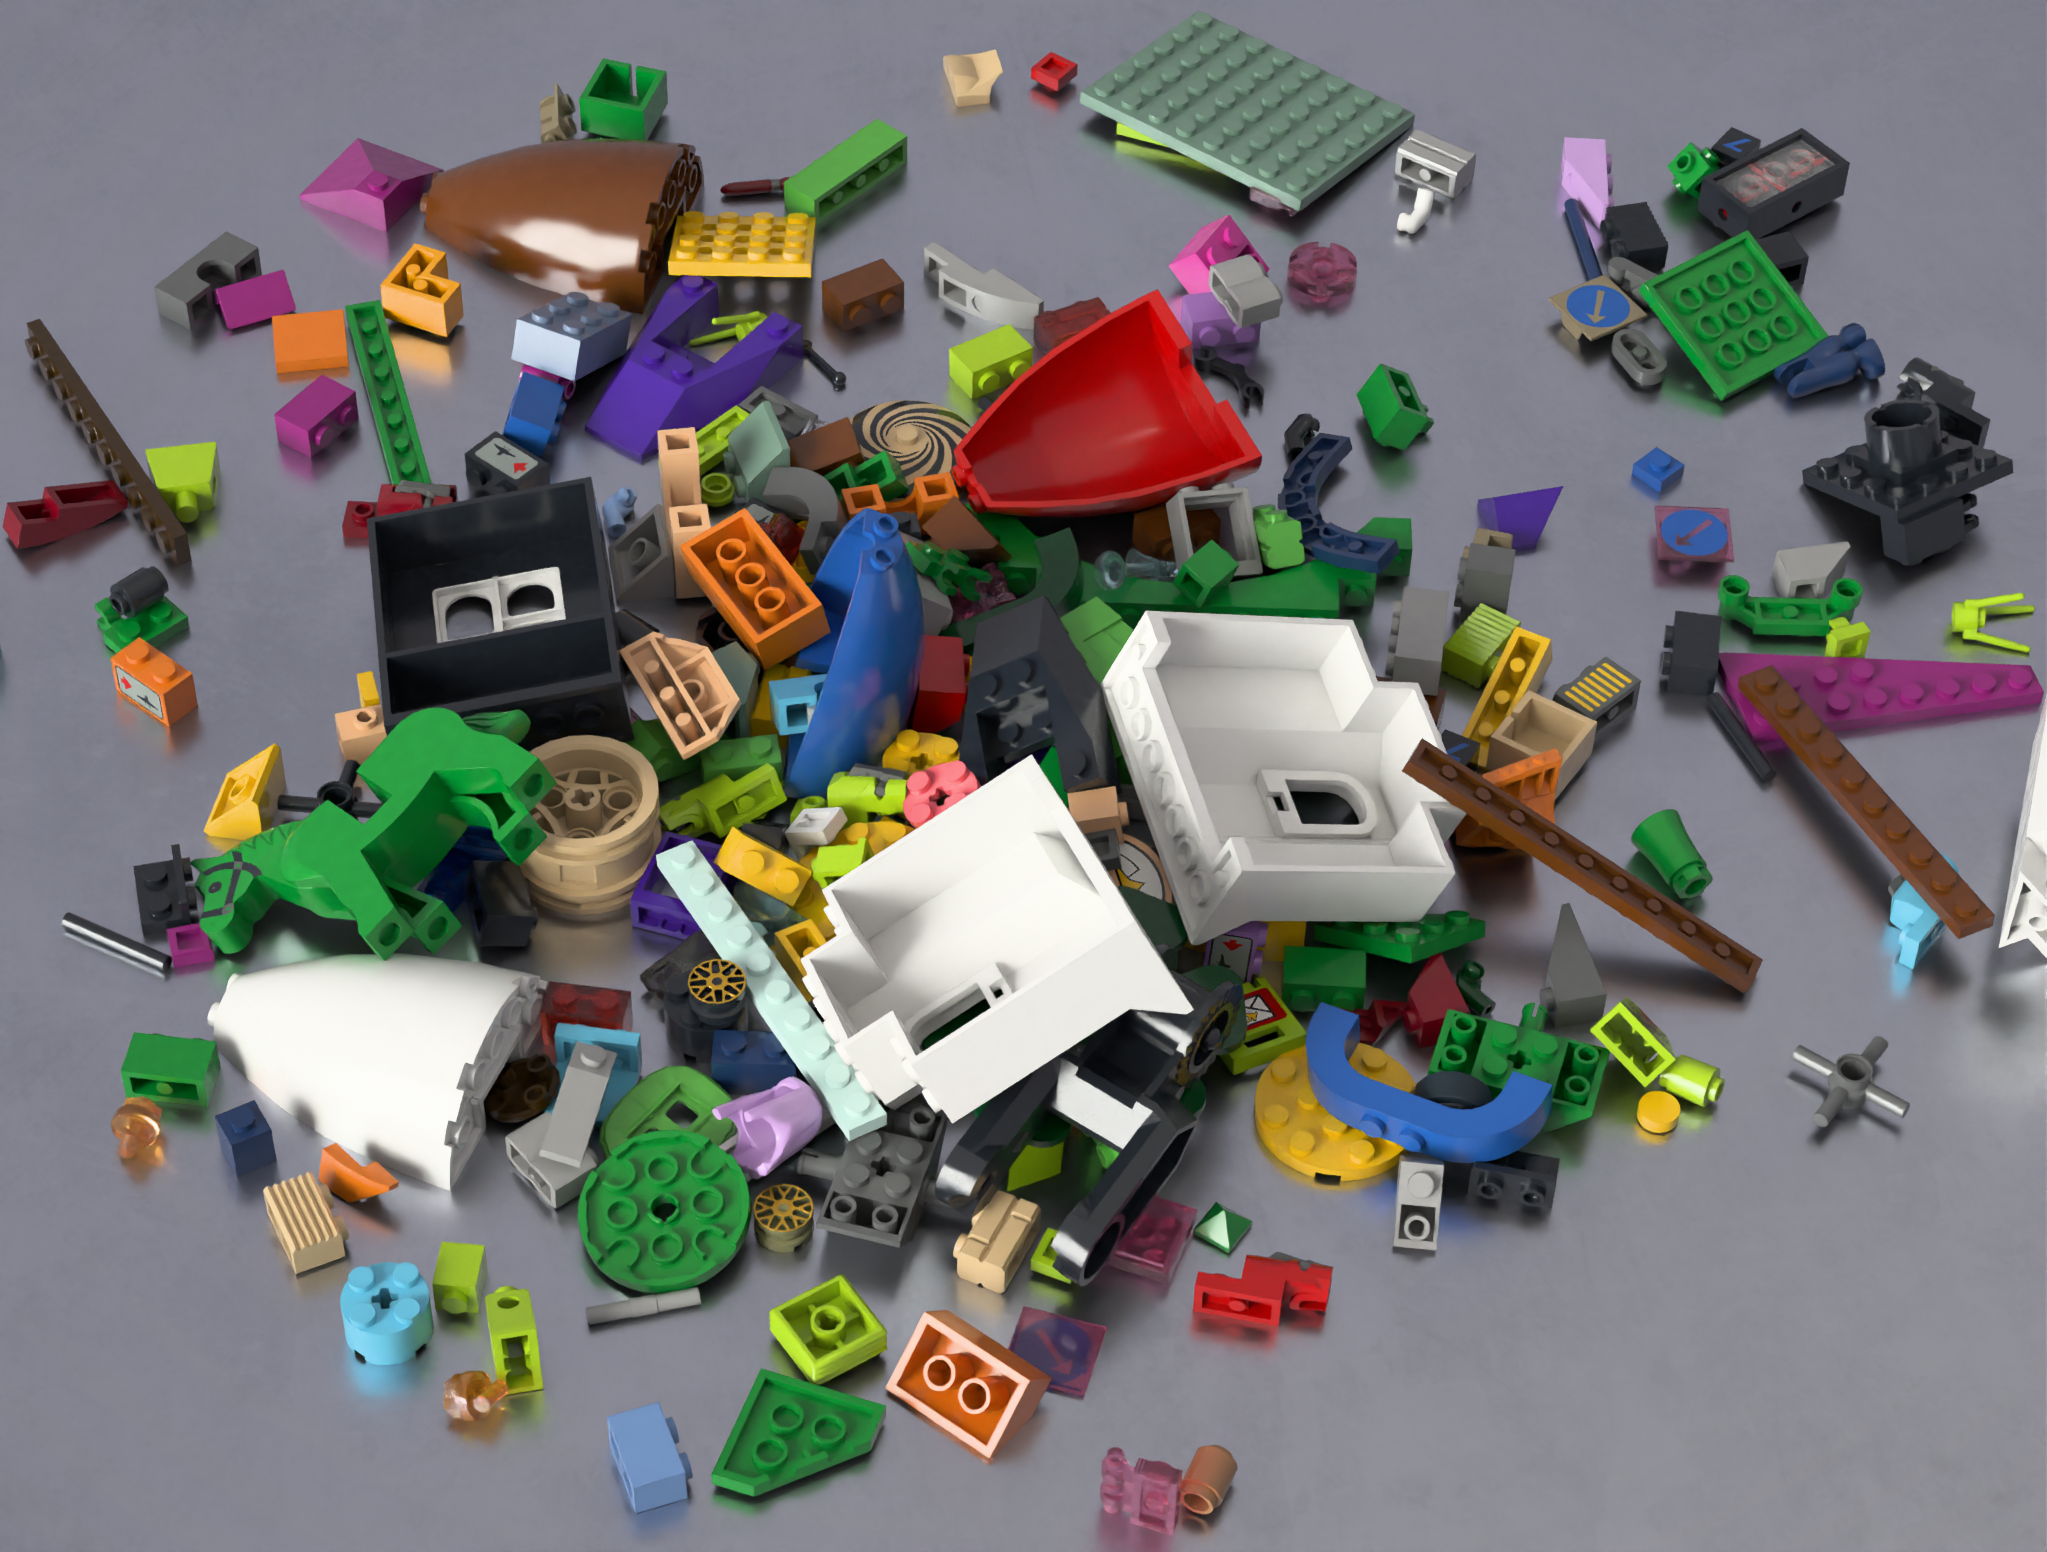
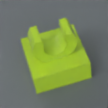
M1843 616L1829 620L1833 630L1826 634L1828 642L1824 657L1865 658L1871 631L1864 621L1850 625Z

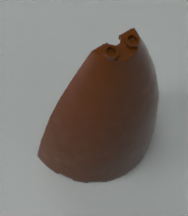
M568 139L533 144L482 157L444 172H435L432 177L430 192L423 193L421 197L420 212L426 214V229L458 250L495 270L533 286L563 295L569 292H581L588 295L590 300L599 303H613L618 305L620 310L644 315L664 272L663 242L671 225H676L677 215L683 216L685 212L693 210L704 186L703 166L700 156L695 155L696 148L693 145L641 139Z

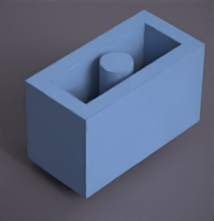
M659 1402L608 1416L609 1443L635 1514L687 1499L686 1480L693 1478L691 1465L686 1452L678 1454L675 1444L679 1443V1436L675 1422L672 1417H664Z

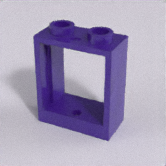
M665 831L630 899L632 926L708 946L710 941L680 899L660 894L666 878L657 867L656 855L693 840L732 896L740 879L723 871L713 862L722 845L695 839L688 835Z

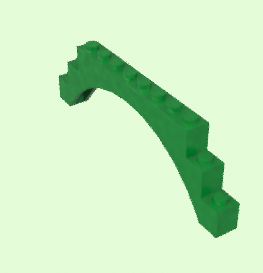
M965 503V505L973 512L970 504ZM974 513L1012 555L1007 562H999V581L1016 594H1029L1038 585L1043 574L1034 540L1040 538L1028 530L1013 515L991 513L976 515ZM1373 517L1370 522L1356 532L1397 540L1400 552L1381 574L1349 568H1338L1332 564L1314 559L1311 562L1273 575L1230 582L1226 588L1200 609L1175 587L1173 582L1141 579L1105 570L1081 560L1084 573V588L1078 607L1097 596L1122 617V621L1133 630L1145 611L1339 619V605L1373 606L1376 575H1410L1413 550L1411 518Z

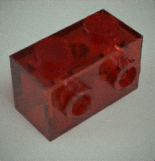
M549 981L540 1012L543 1044L555 1046L554 1034L558 1023L582 1024L588 1027L611 1030L621 1029L631 1032L633 1026L631 991Z

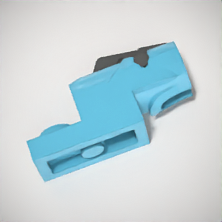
M1940 853L1953 869L1959 873L1955 863L1948 856ZM1900 874L1890 882L1888 891L1892 895L1890 921L1896 927L1903 930L1898 940V944L1902 945L1899 963L1914 969L1947 926Z

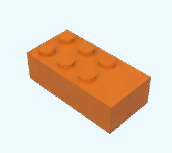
M746 508L680 545L689 574L750 653L755 656L764 671L831 632L821 602Z

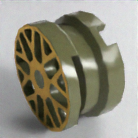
M779 1184L763 1190L757 1196L753 1206L754 1231L757 1240L762 1246L771 1251L786 1253L793 1252L794 1247L800 1244L805 1246L810 1241L814 1231V1208L812 1199L806 1191L794 1185ZM774 1191H778L780 1196H775ZM792 1191H796L794 1197L789 1196Z

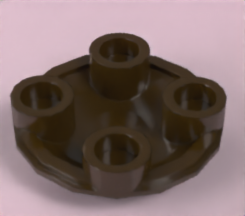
M539 1053L531 1058H522L510 1063L506 1062L483 1101L484 1111L491 1119L502 1123L519 1122L534 1117L547 1108L557 1096L561 1084L559 1071L553 1065L550 1057L544 1053Z

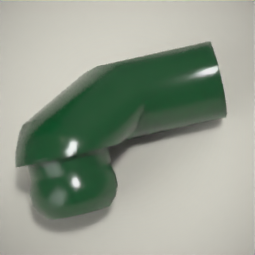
M1468 960L1464 963L1463 969L1458 970L1456 984L1466 1005L1480 1017L1486 1018L1492 1013L1496 1003L1481 991V977H1483L1485 972L1484 967L1477 961Z

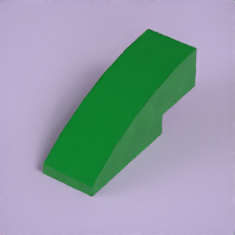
M886 450L855 468L847 462L823 476L834 488L841 505V489L878 484L885 502H889L910 491L899 461ZM793 519L795 524H798L801 521H806L801 519Z

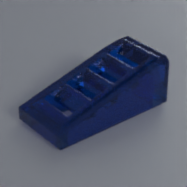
M452 847L439 864L424 878L417 890L443 901L450 911L453 912L466 898L464 887L472 860L481 859L456 847ZM456 869L462 871L459 876L453 874ZM448 880L454 884L452 887H448L443 883ZM437 890L446 896L444 899H440L433 894Z

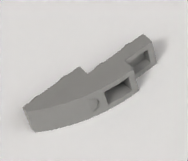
M932 242L924 247V275L939 284V298L971 315L1001 325L1011 324L1015 328L1036 331L1043 328L1044 300L1036 294L1025 289L1012 278L1007 277L995 268L984 274L981 273L977 268L972 267L936 242Z

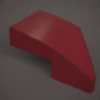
M1373 999L1368 1010L1356 1008L1354 1011L1343 1010L1359 1015V1043L1373 1047L1402 1017V1012L1406 1010L1407 1004L1406 1002Z

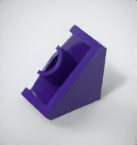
M1563 486L1479 499L1477 505L1489 530L1513 535L1512 549H1515L1516 552L1536 549L1537 542Z

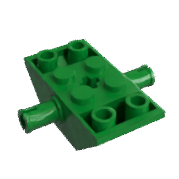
M1535 1003L1524 1005L1519 1026L1448 1009L1428 1069V1075L1440 1071H1457L1472 1075L1484 1082L1491 1091L1493 1100L1502 1092L1513 1071L1553 1085L1552 1112L1540 1130L1542 1132H1549L1592 1117L1610 1051L1604 1047L1543 1033L1545 1023L1549 1017V1011L1541 1004H1539L1535 1017L1532 1016Z

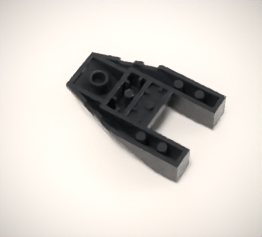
M1045 595L977 623L959 761L966 765L978 779L981 786L1007 771L1005 763L1056 744L1063 787L1066 793L1116 786L1117 794H1120L1122 790L1102 687L1093 677L1085 664L1087 663L1085 658L1076 649L1068 635V630Z

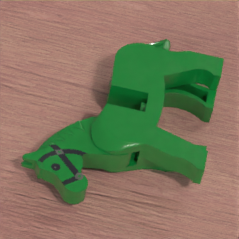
M427 708L406 717L356 770L383 804L365 824L327 800L304 820L293 821L266 830L237 844L222 856L199 858L191 861V865L200 873L194 887L205 898V905L200 920L201 929L223 953L239 952L251 941L253 937V924L265 915L275 900L284 899L307 908L321 917L356 920L358 923V933L376 955L384 961L410 935L417 938L423 947L434 955L458 931L462 924L443 901L415 890L413 887L439 864L467 827L472 825L492 829L494 839L511 861L518 866L547 838L529 812L557 782L538 757L517 745L530 729L531 721L528 715L520 709L506 712L478 713L461 719L458 714L449 709Z

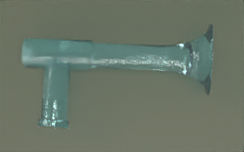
M1134 548L1130 549L1126 555L1127 563H1124L1122 557L1114 551L1103 552L1097 558L1094 569L1098 584L1105 590L1111 591L1118 589L1126 577L1164 578L1176 577L1178 574L1176 561H1160L1140 553Z

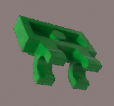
M908 541L906 544L914 566L922 574L931 576L944 594L951 596L956 594L958 589L952 585V582H955L960 587L961 593L968 600L978 602L981 595L975 590L976 581L990 583L993 578L991 574L984 570L971 568L967 564L969 558L954 548H949L948 551H945L928 541L924 545Z
M165 595L163 600L134 618L123 619L112 608L108 597L95 604V610L102 615V617L97 619V625L104 630V643L116 654L139 637L153 647H157L189 627L188 616Z

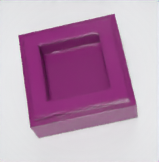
M200 923L166 929L174 968L215 960L211 939L201 929Z

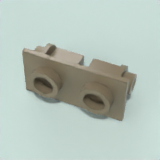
M557 83L554 84V95L546 96L540 102L542 143L574 139L573 135L577 133L573 121V113L576 112L574 102L569 94L564 95Z

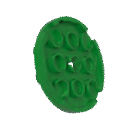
M658 1130L635 1136L610 1151L611 1156L595 1172L592 1170L583 1186L578 1205V1224L581 1237L589 1256L596 1266L610 1279L627 1288L647 1293H667L697 1286L712 1278L726 1267L738 1253L747 1236L751 1221L752 1203L742 1169L730 1153L727 1154L703 1135L683 1130ZM671 1203L677 1208L673 1215L667 1218V1221L654 1216V1211L659 1205Z

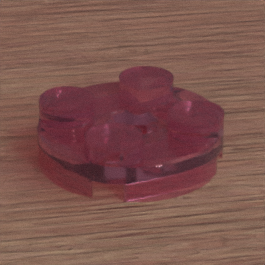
M1310 242L1297 247L1291 253L1287 269V280L1300 292L1310 295L1313 301L1319 303L1327 302L1331 297L1346 293L1356 285L1357 261L1351 251L1335 243H1330V248L1318 247L1319 242Z

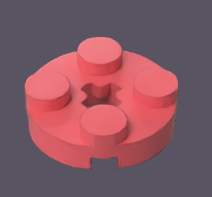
M958 760L951 763L938 764L925 771H917L907 780L908 790L906 800L903 801L904 814L913 828L917 829L982 786L966 765ZM945 795H951L950 797L945 798L943 805L939 806L937 804V801L941 797Z

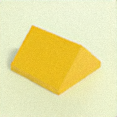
M274 743L226 774L204 828L205 833L209 836L246 840L270 829L278 809L279 795H283L286 789L281 748Z

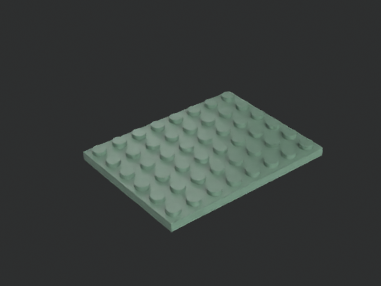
M1200 11L1192 14L1081 91L1080 95L1081 104L1299 212L1413 126L1415 118L1414 113L1396 103H1391L1376 96L1369 90L1353 85L1344 78L1332 75L1320 69L1317 65L1309 64L1287 51H1282L1267 44L1260 38H1255L1240 31L1235 26L1223 23L1211 15Z

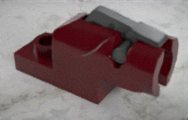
M402 480L398 485L381 484L378 502L348 501L342 524L343 537L368 538L367 518L458 502L456 485L426 484Z

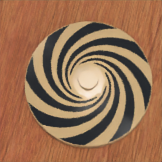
M900 400L871 406L849 419L856 432L866 461L884 450L899 461L910 491L889 501L890 503L902 501L912 493L915 477L950 472L958 495L967 489L966 486H958L953 477L951 467L957 465L954 449L972 427L955 412L933 403Z

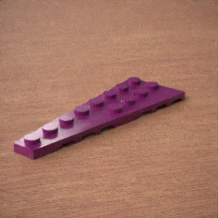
M1727 652L1719 653L1718 672L1739 720L1755 743L1782 740V738L1738 689L1739 677L1773 665L1831 732L2036 704L2042 702L2044 691L2031 665Z

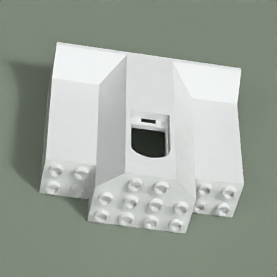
M1145 611L1100 685L1108 715L1191 945H1200L1250 921L1420 922L1455 875L1452 860L1449 858L1444 844L1467 813L1453 806L1447 800L1402 772L1413 750L1422 738L1447 754L1441 734L1437 730L1419 683L1378 681L1353 620ZM1290 791L1330 792L1337 794L1345 799L1354 809L1359 824H1302ZM1273 797H1280L1285 811H1278Z
M1032 754L824 888L822 891L829 903L824 908V911L834 925V931L837 936L800 959L808 974L802 980L814 997L812 1001L825 1020L823 1022L825 1028L836 1042L834 1047L847 1066L852 1064L857 1071L855 1075L868 1095L873 1093L877 1100L881 1099L886 1106L893 1110L923 1093L933 1111L937 1113L943 1110L952 1123L961 1119L1129 1009L1188 1014L1194 1010L1092 845ZM1001 988L1003 995L996 999L994 992ZM986 998L991 1007L990 1009L925 1051H921L919 1047L929 1034Z

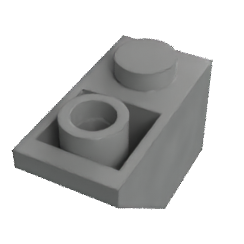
M1849 542L1777 550L1771 578L1780 598L1825 599L1832 590L1834 582L1845 573L1850 551Z
M1400 1155L1395 1204L1394 1247L1436 1250L1444 1173L1443 1160Z

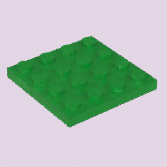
M1748 230L1644 282L1638 290L1721 401L1774 374L1773 371L1776 367L1801 355L1817 342L1829 336Z

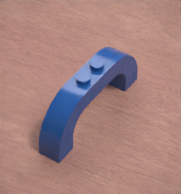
M1321 1002L1309 1023L1306 1035L1307 1073L1311 1089L1319 1103L1341 1122L1363 1131L1370 1137H1380L1399 1144L1408 1151L1421 1152L1441 1160L1458 1163L1487 1162L1499 1159L1528 1144L1540 1132L1552 1112L1553 1085L1515 1071L1512 1072L1497 1098L1484 1106L1474 1109L1446 1107L1359 1074L1348 1062L1360 1042L1359 1015Z

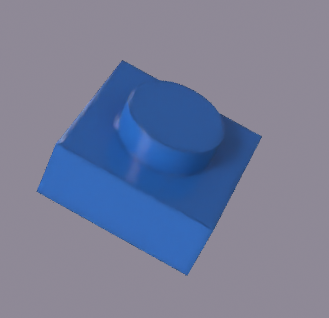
M1656 447L1633 464L1632 475L1660 493L1683 476L1685 465Z

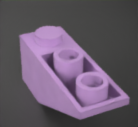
M1564 137L1561 158L1562 186L1572 198L1577 200L1579 207L1600 231V223L1605 219L1606 208L1614 206V197H1608L1612 195L1613 175H1607L1611 173L1612 154L1606 153L1605 139Z

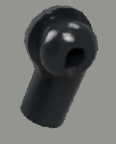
M1304 413L1298 415L1284 432L1287 453L1291 460H1295L1305 448L1304 436L1313 437L1315 436L1313 430L1318 432L1320 429L1319 420L1313 418L1311 414Z

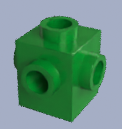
M1690 142L1668 164L1667 168L1675 177L1672 180L1675 187L1684 195L1689 193L1699 200L1702 178L1720 169L1717 165L1720 159L1710 148L1705 147L1702 150Z

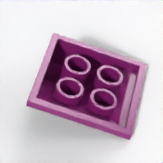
M357 138L300 194V200L388 232L421 199L423 193H427L431 189L433 174L435 172H444V170Z

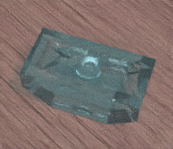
M740 879L734 886L732 897L749 921L761 923L768 933L773 936L775 932L808 920L769 894Z

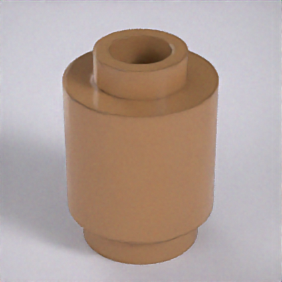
M1210 1445L1197 1449L1180 1483V1501L1189 1510L1199 1514H1210L1214 1508L1221 1505L1238 1470L1236 1461L1226 1448L1219 1445Z

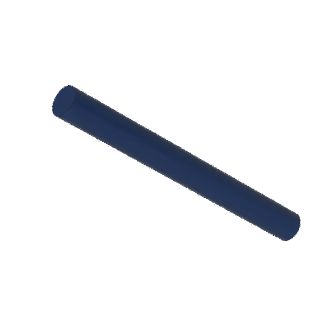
M1574 198L1565 201L1564 206L1589 279L1592 280L1603 274L1578 202Z

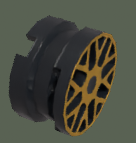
M721 959L705 961L696 966L688 979L689 1007L692 1014L696 1013L699 1016V1021L709 1025H724L740 1018L747 1006V982L744 971L737 964ZM712 965H718L719 971H712Z

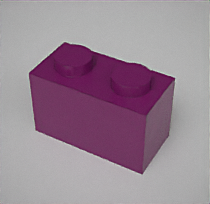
M324 375L319 376L274 414L278 441L309 458H313L359 419L356 391Z

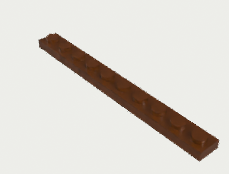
M1773 665L1739 677L1738 689L1958 939L1993 926L1994 913Z
M1422 738L1417 744L1402 772L1432 790L1453 806L1472 816L1487 828L1492 829L1512 842L1519 849L1532 855L1553 871L1572 881L1590 895L1595 896L1612 907L1622 916L1652 933L1656 938L1672 946L1690 960L1712 972L1725 983L1732 985L1742 993H1745L1752 985L1763 959Z

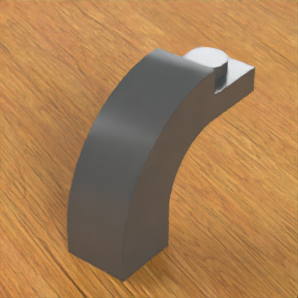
M772 467L763 497L768 505L788 514L789 519L808 521L799 552L810 574L816 575L833 542L849 522L834 488L820 474L798 467Z

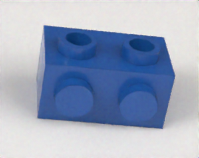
M523 371L510 405L502 435L532 454L541 457L546 444L554 445L560 425L554 422L560 423L567 403L561 401L565 386Z

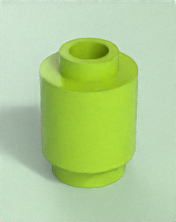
M1683 1054L1679 1057L1675 1056L1676 1060L1660 1074L1659 1085L1667 1088V1093L1702 1107H1707L1711 1101L1717 1102L1725 1084V1079L1720 1078V1068Z

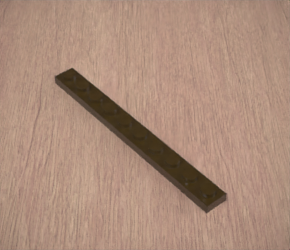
M41 319L28 322L29 338L25 339V345L30 357L33 360L36 358L39 360L40 369L45 379H52L59 400L67 401L72 419L75 423L81 422L88 443L96 444L97 452L103 465L109 464L111 466L118 487H125L132 508L140 509L142 520L149 532L155 531L162 552L164 554L170 553L177 565L191 561L188 536L178 519Z

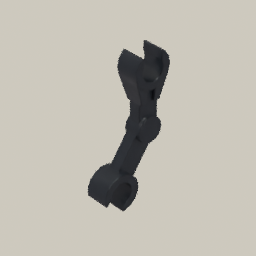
M1201 346L1200 356L1194 354L1193 366L1195 369L1202 372L1215 370L1228 376L1230 380L1235 382L1243 407L1250 408V397L1257 398L1259 403L1263 405L1264 388L1247 376L1245 367L1242 364H1233L1217 357L1216 350L1210 346Z

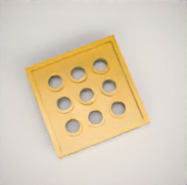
M699 211L685 212L683 216L677 215L668 261L669 275L811 277L816 217H808L804 213H791L787 217H774L773 214L768 212L755 213L753 216H739L735 212H722L718 216H704V213Z

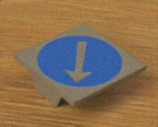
M1605 274L1549 297V301L1562 313L1563 326L1577 340L1584 334L1590 341H1593L1647 318V314Z

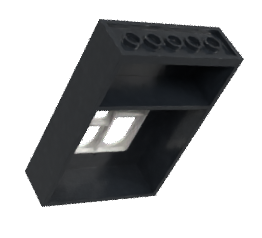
M591 477L367 518L383 719L387 736L406 717L427 708L449 709L458 714L461 719L478 713L506 712L520 709L528 715L531 726L528 733L517 745L528 752L549 741L568 736L594 735L609 737L620 742L635 740L623 658L619 652L621 644L605 536ZM528 585H541L552 590L555 602L554 608L516 616L508 614V598L519 588ZM474 596L485 598L491 603L494 621V631L492 633L454 640L448 639L445 616L451 604L459 599Z

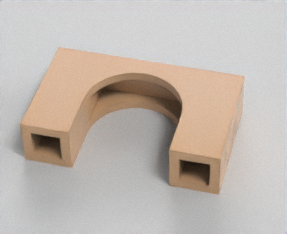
M695 427L658 430L661 499L673 556L676 598L706 596L689 574L680 549V545L711 528L707 504H702L699 451Z

